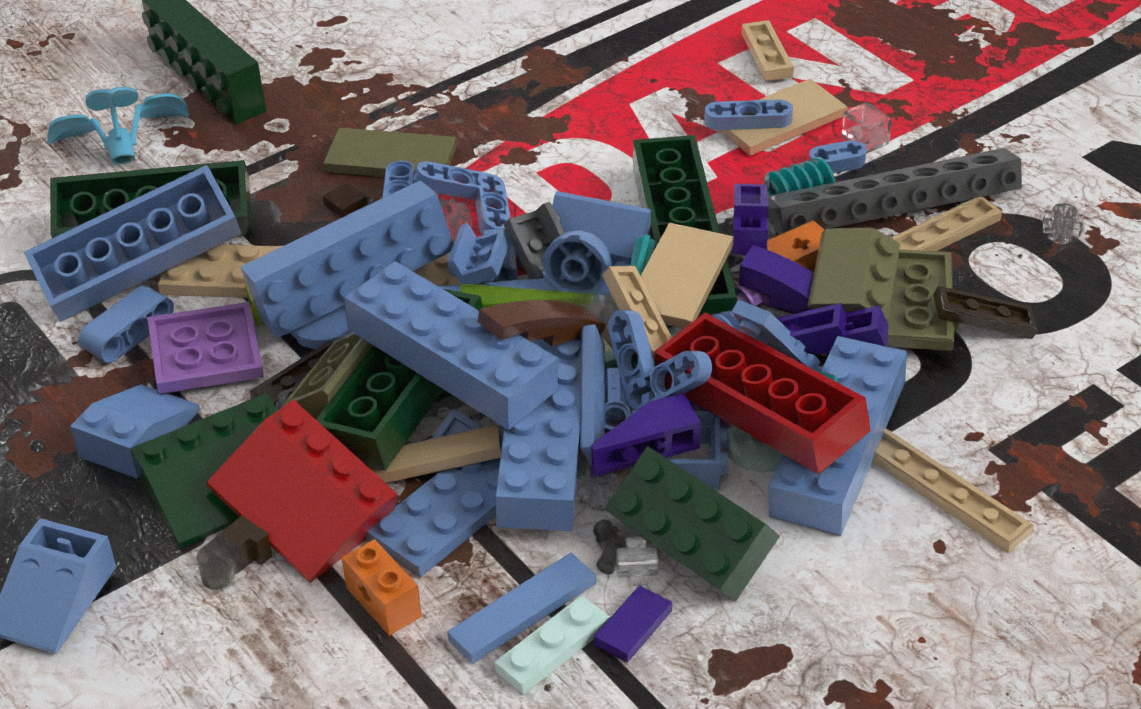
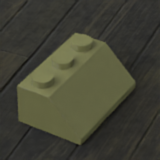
M875 228L825 229L821 235L807 308L813 310L842 303L845 312L848 313L879 305L887 321L900 243Z
M353 332L336 339L281 408L290 401L295 400L314 419H317L373 345Z

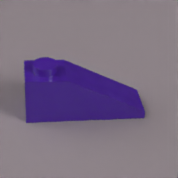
M681 393L648 402L591 445V462L594 477L633 467L647 446L665 458L700 449V420L685 394Z

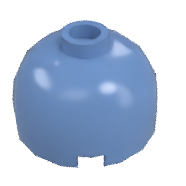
M582 230L567 231L555 238L543 254L544 270L542 273L544 280L551 290L561 297L569 299L568 294L583 296L581 300H587L598 294L606 283L602 274L612 264L610 253L603 241L594 234Z

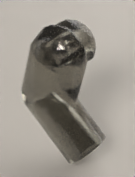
M603 519L598 521L593 528V534L597 537L596 541L603 551L596 566L602 573L612 574L626 551L627 543L619 529L613 526L611 521Z

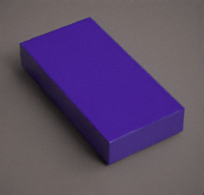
M639 585L595 634L594 645L628 663L672 612V602Z

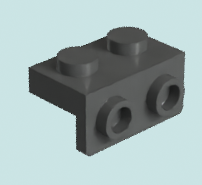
M550 202L543 203L536 211L510 218L504 223V227L529 279L544 278L542 273L544 270L543 254L555 238L565 233L561 226L560 217L554 211Z

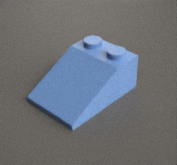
M141 384L92 403L70 428L80 458L138 479L130 448L186 426L200 411V406L168 393L158 394V390Z

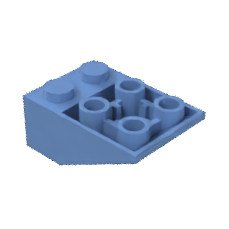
M40 518L19 545L0 593V638L57 654L116 569L108 536Z

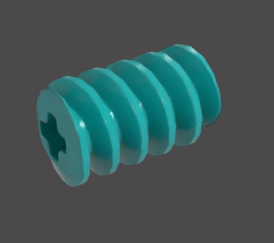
M817 157L811 161L801 162L800 165L793 164L789 168L783 167L778 169V171L768 172L764 177L763 185H767V196L834 183L836 181L828 163L823 158Z

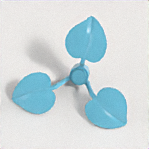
M131 87L94 90L86 95V106L94 111L110 108L114 129L109 131V136L105 135L97 119H88L86 115L76 114L59 117L51 121L48 127L47 143L49 145L67 137L96 130L104 143L105 150H109L111 162L114 164H125L135 160L133 146L137 145L136 134L139 118L184 116L188 118V108L185 101L175 94L166 93L149 96L143 100V104L136 105L130 134L126 128L119 127L116 107L134 104L139 98L137 90Z

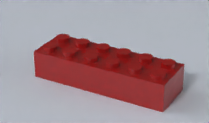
M707 313L702 314L654 351L657 365L684 351L705 352L712 363L711 376L704 384L685 393L686 398L817 474H820L871 431L866 397ZM693 368L684 370L685 374H691ZM667 372L664 384L666 387L671 388L672 376Z

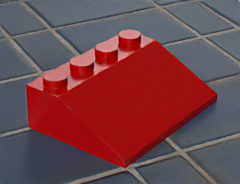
M295 400L290 401L265 419L207 481V486L239 517L244 516L267 532L271 547L309 583H312L341 560V557L347 555L365 541L367 531L395 510L397 493Z

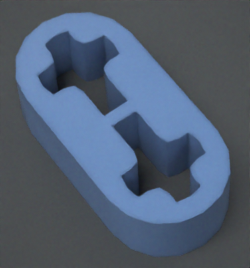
M853 140L821 145L810 150L809 161L817 157L823 158L833 173L854 170L864 166L867 149L863 143Z

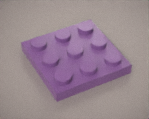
M249 302L147 317L158 394L264 377Z

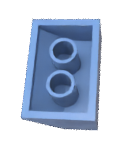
M556 191L552 207L560 217L564 232L582 230L597 236L609 250L611 266H630L636 239L643 237L645 234L650 235L651 239V209Z

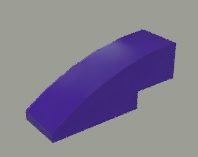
M734 184L733 255H747L752 245L767 249V185Z
M752 245L740 264L739 286L769 294V305L800 313L811 310L807 306L814 273L775 252Z
M842 303L777 318L791 332L790 336L799 340L805 346L804 352L829 354L837 336L887 347L889 325L879 305L846 313Z

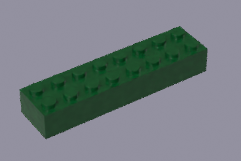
M695 135L633 140V172L641 208L651 209V239L655 240L656 246L669 223L720 233ZM727 259L697 318L704 313L713 315L733 310L736 305L737 297Z

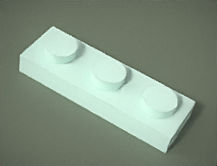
M581 595L496 660L495 672L524 695L594 640L595 634L610 619V616Z

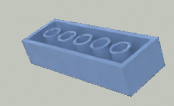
M205 165L25 251L24 254L50 307L61 322L242 233L236 217L209 167Z
M419 180L240 268L262 323L277 339L344 306L345 296L396 261L414 271L450 253L453 241L437 193Z
M396 261L345 296L348 330L508 430L558 390V357L519 334L500 340L477 322L479 310Z
M837 336L822 368V372L836 375L839 384L866 397L871 431L820 474L813 472L783 454L768 486L769 517L842 535L873 461L876 448L878 449L884 429L888 425L905 384L907 351Z
M539 339L532 343L558 357V390L511 429L504 428L496 490V524L499 528L573 532L580 458L581 340H571L551 347L545 341Z

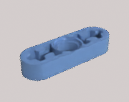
M785 100L712 102L705 107L704 123L713 130L783 128L792 123L793 106Z

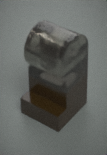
M241 516L202 547L196 559L203 585L209 589L218 590L230 585L234 580L235 574H238L253 561L263 565L273 555L268 533L244 516Z

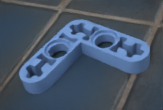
M424 161L417 165L413 177L414 183L421 180L435 193L475 200L481 235H484L483 230L505 228L504 223L511 217L505 184L501 178L490 173Z
M617 310L611 315L608 323L609 335L626 400L632 409L639 410L650 401L681 393L685 394L704 384L710 378L712 363L709 356L702 351H684L655 366L641 315L633 310ZM634 351L638 355V365L635 369L631 364V356ZM693 368L691 374H685L684 370ZM667 372L672 376V386L669 390L666 389L664 384ZM646 388H651L653 391L645 393Z

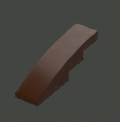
M552 300L515 301L479 309L477 322L500 340L519 334L531 342L542 339L551 347L581 338L583 326L595 324L598 332L604 330L606 323L583 306Z

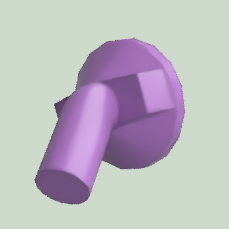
M741 286L734 288L737 297L736 303L739 299L751 305L757 306L761 304L772 309L777 308L769 305V294L756 290L751 291Z

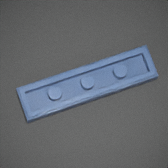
M595 324L583 326L581 333L580 448L591 467V445L605 435V344Z
M569 553L448 630V641L471 664H474L595 585L596 574L575 555Z

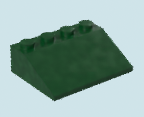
M267 393L130 448L138 479L179 548L220 532L240 518L207 486V481L265 419L278 411Z

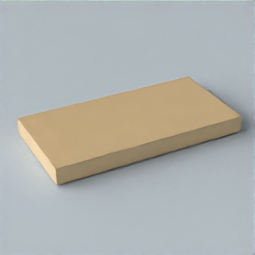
M810 78L759 99L785 100L791 103L793 114L792 123L789 126L783 128L720 131L750 156L846 116L847 106Z
M674 223L668 224L641 274V278L665 325L684 329L697 319L733 247V236Z

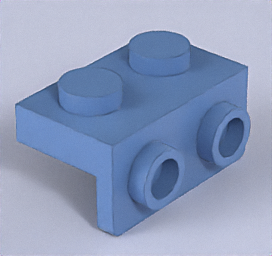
M468 223L460 226L447 262L451 274L457 277L463 288L479 282L488 283L498 277L511 240L506 229L502 228L476 237Z

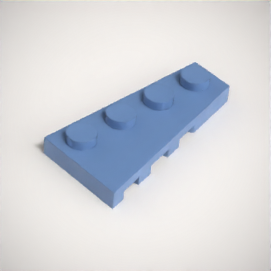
M738 299L732 313L740 323L739 328L805 366L822 371L823 366H819L821 361L815 355L808 354L807 356V353L803 351L805 346L799 340L790 336L791 332L771 312Z

